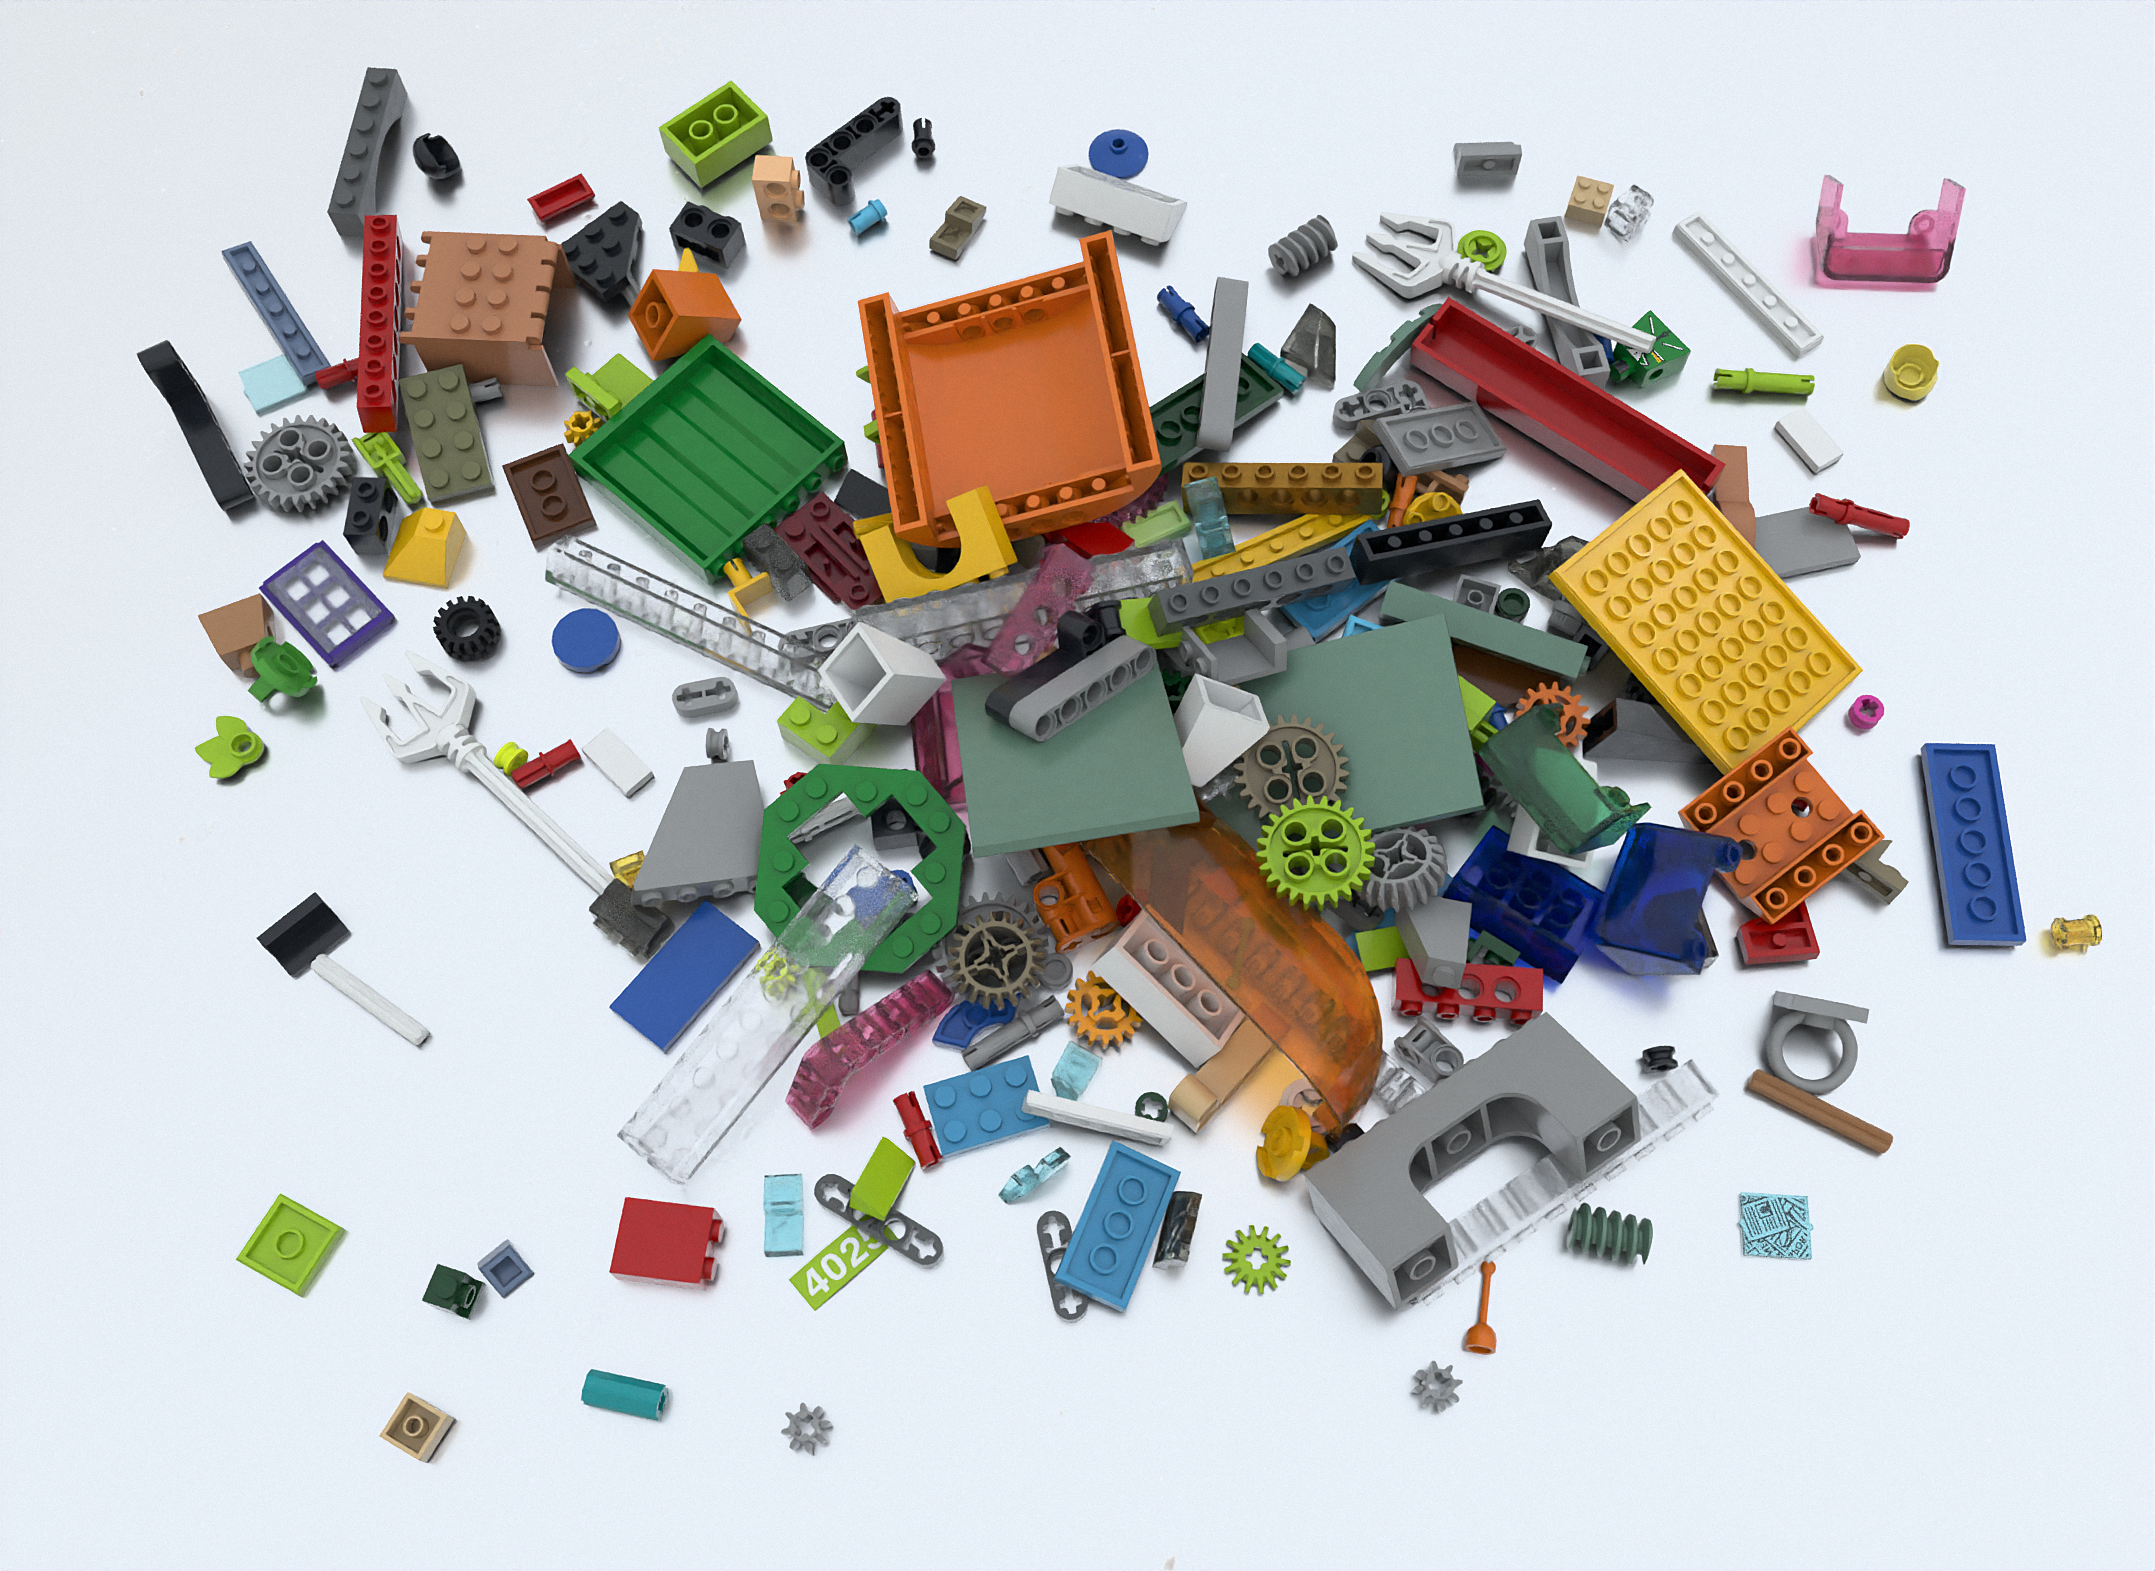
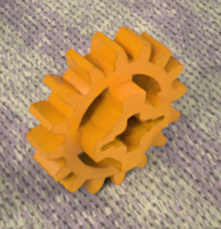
M1092 970L1088 971L1086 976L1087 982L1078 978L1074 984L1076 990L1069 989L1067 999L1071 1002L1066 1003L1064 1012L1073 1015L1068 1018L1067 1025L1068 1027L1077 1025L1078 1030L1075 1037L1078 1039L1083 1035H1087L1089 1037L1088 1046H1092L1095 1040H1100L1102 1049H1106L1109 1040H1113L1114 1044L1119 1047L1123 1042L1122 1035L1131 1039L1135 1033L1133 1027L1139 1028L1143 1019L1137 1016L1139 1013L1101 976L1096 977ZM1082 999L1084 1000V1005L1088 1008V1013L1085 1017L1081 1011ZM1123 1000H1125L1128 1008L1127 1018L1125 1017L1126 1013L1121 1009ZM1113 1002L1110 1011L1106 1009L1096 1015L1099 1006L1103 1008ZM1098 1028H1109L1110 1030H1102Z

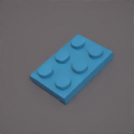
M1029 1055L923 1086L943 1159L1050 1127L1048 1118L1021 1111L1023 1100L1028 1090L1040 1092Z

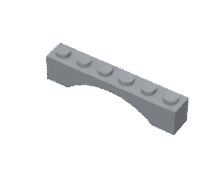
M1561 215L1530 220L1523 244L1538 292L1580 307L1572 275L1569 240ZM1546 315L1561 365L1604 390L1611 370L1603 345L1590 331Z

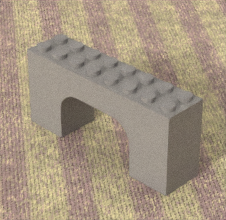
M1546 1011L1536 1019L1527 1021L1521 1029L1506 1039L1497 1041L1490 1050L1478 1058L1467 1061L1460 1070L1448 1078L1436 1082L1430 1090L1418 1098L1406 1102L1400 1110L1388 1118L1376 1122L1369 1131L1357 1139L1346 1142L1339 1151L1327 1159L1316 1162L1309 1171L1304 1173V1177L1316 1216L1397 1310L1459 1267L1450 1225L1423 1196V1193L1433 1183L1495 1141L1509 1136H1527L1540 1141L1582 1182L1641 1141L1638 1098Z

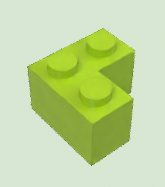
M800 696L776 720L783 739L818 764L844 765L878 726V724L852 722L838 700L824 714Z

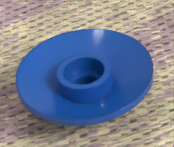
M1113 129L1101 133L1092 141L1088 155L1089 162L1094 170L1119 179H1127L1137 175L1144 169L1149 153L1147 144L1138 134L1129 130Z

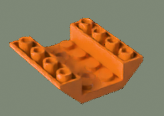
M1791 726L1787 727L1677 812L1694 848L1738 901L1770 925L1777 922L1885 838L1883 833L1862 809L1852 813L1811 765L1807 758L1813 754V751ZM1794 799H1801L1807 803L1809 812L1806 817H1798L1792 812L1791 804ZM1739 842H1747L1752 845L1754 855L1751 860H1743L1737 855L1736 846Z

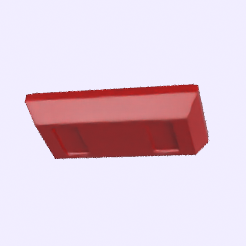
M581 173L527 200L539 220L547 222L591 201L596 195Z

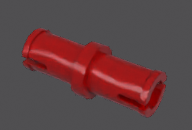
M910 1091L908 1094L904 1093L896 1097L893 1103L896 1105L905 1127L903 1134L906 1140L911 1141L921 1169L938 1164L943 1160V1157L930 1131L933 1126L930 1120L925 1119L915 1091Z

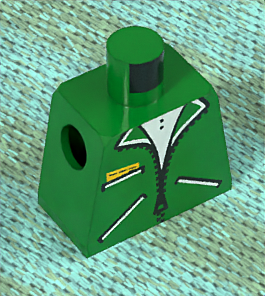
M1650 310L1632 328L1656 337L1651 352L1647 354L1617 342L1613 351L1615 362L1609 366L1611 370L1609 376L1617 383L1629 377L1638 387L1643 388L1683 370L1691 350Z

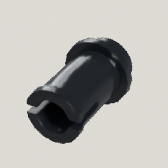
M918 118L913 122L914 140L911 146L916 156L928 158L935 150V142L932 139V123L929 119L925 118V128H923L922 118Z

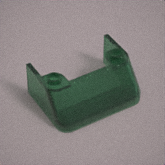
M1560 702L1537 705L1488 738L1479 748L1480 757L1553 844L1562 852L1568 855H1576L1615 844L1652 807L1648 802L1632 806L1627 793L1617 786L1613 788L1610 786L1600 787L1556 736L1561 731L1558 713L1564 706Z

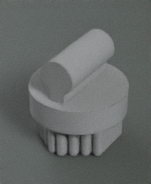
M1563 594L1561 600L1555 601L1551 609L1553 612L1548 620L1549 624L1575 637L1581 627L1587 624V621Z

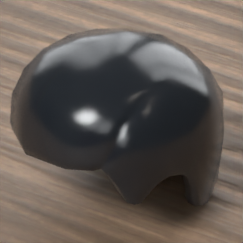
M430 133L418 137L413 144V156L417 167L426 176L436 180H445L459 172L461 166L459 158L444 137L441 135L429 137Z

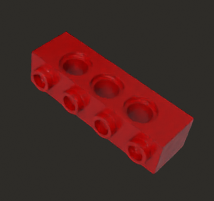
M1396 958L1392 968L1391 1010L1400 1011L1404 1016L1416 1017L1422 1015V1013L1437 1014V1017L1441 1019H1457L1459 1016H1470L1478 1022L1509 1019L1512 1024L1524 1025L1527 1021L1539 1017L1543 1012V969L1466 963L1459 988H1469L1473 991L1475 998L1465 999L1459 994L1457 989L1437 985L1432 986L1438 990L1439 995H1426L1421 986L1427 985V983H1422L1412 959ZM1503 990L1507 992L1511 997V1001H1500L1496 997L1495 991Z

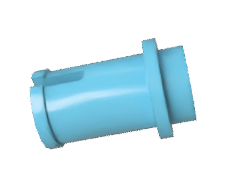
M879 199L875 201L869 200L868 205L853 216L848 217L847 222L858 236L876 222L882 223L888 212Z

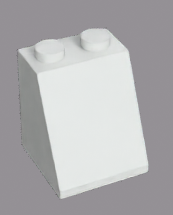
M858 622L817 670L851 721L858 723L906 726L947 679L929 653L862 622Z
M1196 673L1173 717L1191 784L1198 787L1204 786L1267 734L1270 728L1257 695Z

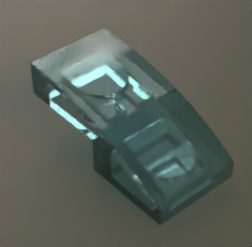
M802 1173L764 1175L765 1257L803 1256L804 1197Z

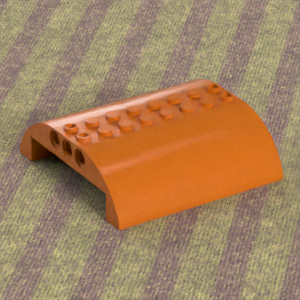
M1111 230L1079 239L1083 262L900 312L889 292L857 300L894 531L897 537L924 546L961 548L960 536L946 501L973 489L988 485L1010 542L1082 524L1110 514L1141 496L1159 476L1162 464Z

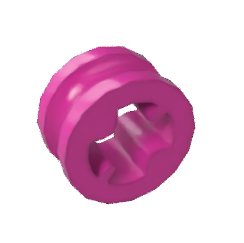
M1868 694L1861 695L1849 708L1848 717L1854 726L1865 730L1871 729L1881 720L1885 708L1877 697ZM1862 707H1864L1865 711L1868 708L1872 711L1873 714L1870 717H1868V713H1866V715L1864 716L1861 714L1860 710Z

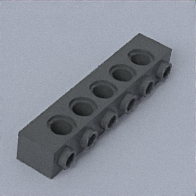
M1343 546L1160 590L1155 593L1147 607L1157 636L1160 637L1180 632L1184 626H1189L1192 629L1244 616V611L1254 608L1261 612L1342 592L1356 576L1346 548Z

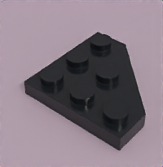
M619 201L594 221L588 223L571 238L561 243L574 278L605 302H608L631 284L632 274L630 269L632 262H635L638 248L636 238L638 231H641L643 223L639 213L624 202Z

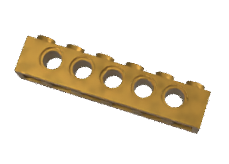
M1183 462L1181 483L1183 511L1185 514L1381 515L1383 463Z

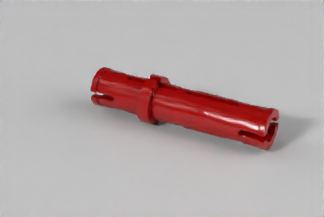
M1816 493L1809 503V513L1830 518L1836 524L1842 526L1846 524L1855 525L1900 540L1907 535L1910 528V521L1906 518L1854 504L1853 500L1847 498L1840 500Z

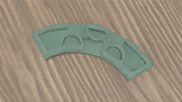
M1442 304L1430 305L1419 311L1421 317L1412 322L1407 320L1390 336L1391 343L1389 346L1382 349L1381 352L1376 351L1353 382V386L1361 392L1375 389L1393 364L1411 348L1412 343L1426 325L1432 323L1433 316Z

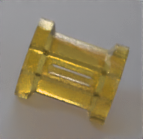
M2087 914L2082 919L2073 920L2058 917L2054 918L2051 924V936L2058 949H2068L2070 945L2085 943L2088 946H2098L2102 940V926L2094 914Z

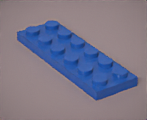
M1925 743L1920 750L1949 945L2022 946L2027 942L1995 744Z

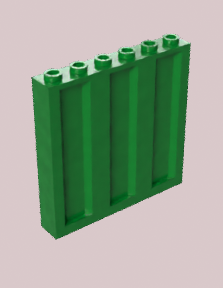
M707 334L568 455L575 472L708 585H711L717 578L725 576L723 568L727 562L730 561L731 564H734L732 559L748 555L755 543L764 535L772 533L778 522L787 514L795 512L800 502L810 493L818 491L823 481L833 472L841 470L848 459L845 442L710 334Z

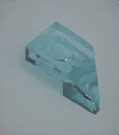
M1069 1041L1052 1072L1053 1078H1050L1057 1097L1079 1102L1103 1058L1077 1043Z
M1060 1146L1042 1158L1035 1169L1027 1164L1012 1174L998 1196L1005 1202H1010L1024 1196L1056 1174L1071 1156Z

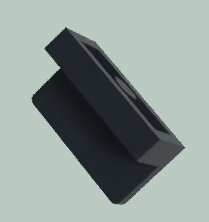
M314 892L256 939L276 958L292 978H295L311 966V963L319 954H326L350 934V930L329 905Z

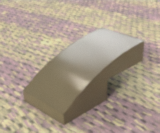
M959 196L945 212V222L929 239V249L956 260L978 229L987 207Z

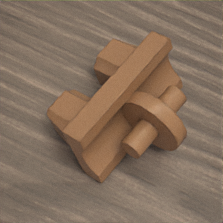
M1441 470L1414 475L1418 477L1414 493L1421 496L1428 492H1444L1451 496L1461 507L1469 489V479L1459 473L1451 477Z

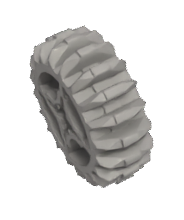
M1413 825L1407 829L1398 827L1394 830H1384L1380 834L1374 832L1371 834V839L1367 842L1375 843V851L1370 854L1375 857L1374 867L1368 868L1371 871L1369 880L1360 879L1363 883V889L1361 892H1356L1361 900H1366L1370 908L1379 905L1384 912L1389 907H1393L1398 913L1400 908L1408 906L1413 911L1414 904L1418 902L1426 905L1427 896L1437 897L1438 888L1444 887L1448 866L1445 850L1439 844L1436 836H1430L1426 829L1417 832Z

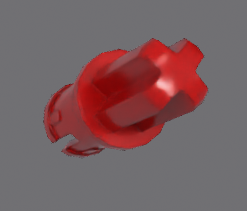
M359 357L348 361L344 358L340 364L316 371L315 377L320 388L327 389L350 380L352 383H355V379L358 378Z
M568 739L567 742L544 754L539 752V757L513 770L511 774L517 786L523 789L549 774L552 777L555 776V771L580 759L581 756L572 740Z

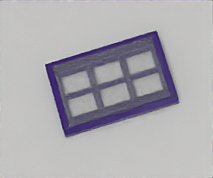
M324 540L314 543L263 581V585L259 587V590L330 667L343 661L391 624L390 621L395 618L392 612Z

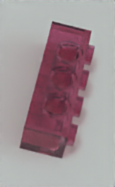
M1063 543L1055 545L980 659V662L1007 680L1035 664L1041 652H1048L1056 641L1057 635L1054 632L1057 629L1061 616L1069 610L1075 611L1076 607L1073 605V602L1079 593L1084 595L1092 585L1094 577L1091 574L1096 566ZM1056 578L1062 579L1066 585V592L1062 597L1056 595L1053 591L1052 585ZM1038 606L1044 608L1048 615L1047 622L1043 626L1037 624L1034 620V611ZM1020 635L1024 636L1029 642V649L1024 655L1018 653L1015 648V640Z

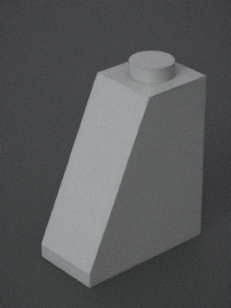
M1427 896L1426 905L1419 902L1415 903L1413 911L1408 906L1401 907L1398 913L1395 910L1393 921L1422 983L1459 990L1466 966L1472 903Z

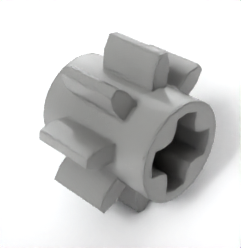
M1433 1360L1429 1364V1374L1420 1369L1415 1373L1422 1382L1412 1389V1392L1416 1394L1421 1393L1425 1399L1422 1403L1423 1408H1426L1430 1403L1437 1404V1409L1441 1413L1446 1409V1399L1455 1404L1460 1400L1458 1395L1454 1393V1389L1460 1386L1463 1381L1460 1379L1454 1380L1450 1374L1453 1365L1450 1364L1445 1369H1438L1436 1361ZM1435 1377L1439 1384H1445L1446 1389L1440 1393V1396L1436 1389H1430L1429 1384Z
M801 1402L799 1412L794 1415L790 1412L785 1413L790 1423L789 1427L781 1430V1434L794 1437L789 1446L793 1451L800 1444H803L807 1453L812 1454L813 1445L818 1441L825 1445L828 1443L822 1436L823 1429L831 1427L832 1424L827 1420H819L823 1412L822 1407L817 1406L813 1412H810L806 1404ZM812 1420L811 1426L815 1429L813 1434L810 1436L804 1433L801 1436L802 1431L798 1428L799 1424L802 1421L809 1423Z

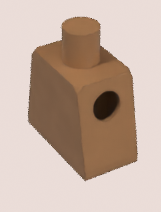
M261 593L198 615L199 621L217 654L230 670L241 668L243 676L246 678L260 676L251 661L250 652L262 638L275 637L274 642L276 643L274 613Z

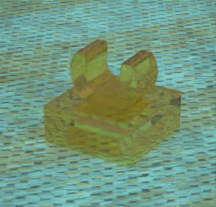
M643 850L609 862L612 874L620 886L628 884L629 889H633V884L646 856Z

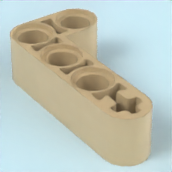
M1260 1005L1230 1036L1218 1053L1212 1056L1194 1076L1191 1073L1188 1074L1175 1087L1169 1096L1168 1108L1197 1133L1283 1041L1290 1028L1263 1005Z

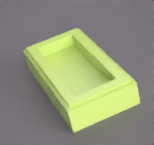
M1177 499L1118 524V529L1135 540L1134 555L1190 531L1192 524Z

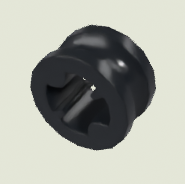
M1665 1045L1643 1050L1642 1057L1647 1059V1064L1644 1065L1645 1071L1657 1073L1677 1068L1679 1066L1678 1061L1673 1059V1055L1676 1053L1675 1047Z

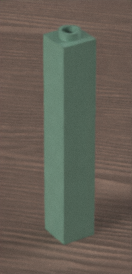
M1391 580L1379 611L1380 618L1397 624L1445 613L1452 642L1572 683L1575 682L1578 675L1585 676L1591 657L1585 655L1588 648L1586 645Z

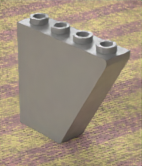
M754 760L684 767L633 884L631 905L642 904L644 907H653L669 900L678 899L679 902H690L700 896L713 895L717 898H723L739 891L748 890L750 893L756 892L764 807Z

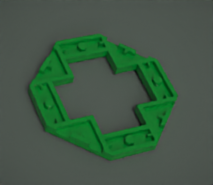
M818 764L764 809L754 911L800 966L903 974L958 926V907L966 825L920 771ZM842 793L850 799L866 819L894 796L937 847L910 871L933 899L880 944L874 941L856 918L851 920L827 941L784 889L811 866L789 838Z

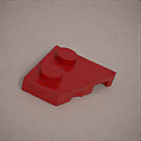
M1805 900L1773 925H1770L1760 917L1743 924L1736 933L1745 965L1814 960L1820 954Z

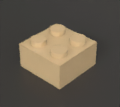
M1577 175L1564 217L1602 227L1615 185Z
M407 1391L379 1437L415 1459L427 1463L454 1418Z

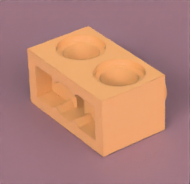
M756 155L752 183L761 220L797 222L799 209H804L805 195L803 190H799L801 175L800 170H795L793 157Z

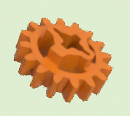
M1543 682L1539 683L1536 692L1529 688L1524 694L1525 699L1520 698L1516 704L1519 711H1515L1512 718L1520 722L1515 727L1514 732L1524 733L1525 735L1520 743L1525 745L1531 742L1536 748H1545L1552 752L1556 750L1560 754H1565L1567 747L1574 751L1579 745L1577 740L1583 741L1586 737L1587 732L1583 729L1587 728L1591 721L1588 718L1582 717L1589 708L1588 706L1578 705L1582 698L1581 694L1572 697L1569 695L1571 687L1567 686L1563 691L1558 690L1557 682H1553L1550 689H1546ZM1537 703V713L1529 717L1531 707ZM1570 722H1573L1572 731L1568 736H1566L1565 733L1567 732L1565 726L1569 725Z

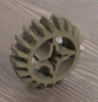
M990 911V922L984 923L982 916L979 914L975 916L977 927L973 928L968 922L962 925L964 931L968 934L966 937L960 933L954 934V941L961 945V947L950 946L948 948V953L953 957H957V959L948 961L947 967L951 970H959L953 973L950 979L952 983L964 981L958 988V993L961 996L972 990L969 997L971 1004L977 1003L982 996L984 997L982 1001L983 1009L988 1010L991 1006V1000H997L998 1010H1004L1003 999L1010 998L1011 1005L1016 1007L1018 1006L1016 994L1020 993L1025 999L1031 997V993L1026 987L1027 984L1033 988H1039L1040 981L1032 975L1045 974V967L1036 964V962L1046 960V953L1034 951L1043 945V941L1041 938L1029 940L1035 933L1033 926H1029L1021 931L1024 924L1022 917H1018L1012 925L1010 924L1011 916L1009 912H1004L1002 921H997L995 911ZM992 934L1008 935L1016 939L1020 945H999L994 940ZM981 939L985 948L984 953L980 958L974 960L975 964L967 967L968 954L973 945ZM989 946L993 948L995 954H999V957L1005 956L1002 959L1004 975H1001L999 968H994V963L991 966L988 965L991 963V950ZM1027 954V963L1022 975L1012 983L1009 968L1012 964L1019 961L1018 957ZM979 975V977L992 975L997 978L1002 987H986L976 982L972 977Z

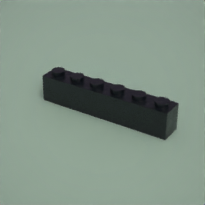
M1539 499L1357 534L1349 559L1359 584L1362 586L1540 550L1553 524Z

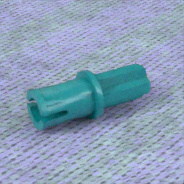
M1255 343L1249 349L1247 357L1268 373V376L1274 378L1290 390L1292 394H1296L1303 386L1302 383L1306 381V377L1285 363L1286 359L1284 357L1278 358L1260 343Z

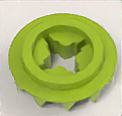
M1475 230L1468 232L1459 240L1457 253L1462 255V259L1466 257L1471 258L1472 263L1475 261L1484 263V269L1493 273L1497 267L1503 265L1507 255V248L1504 241L1495 233L1486 230ZM1476 249H1479L1481 253L1487 252L1486 258H1483L1481 254L1475 255Z

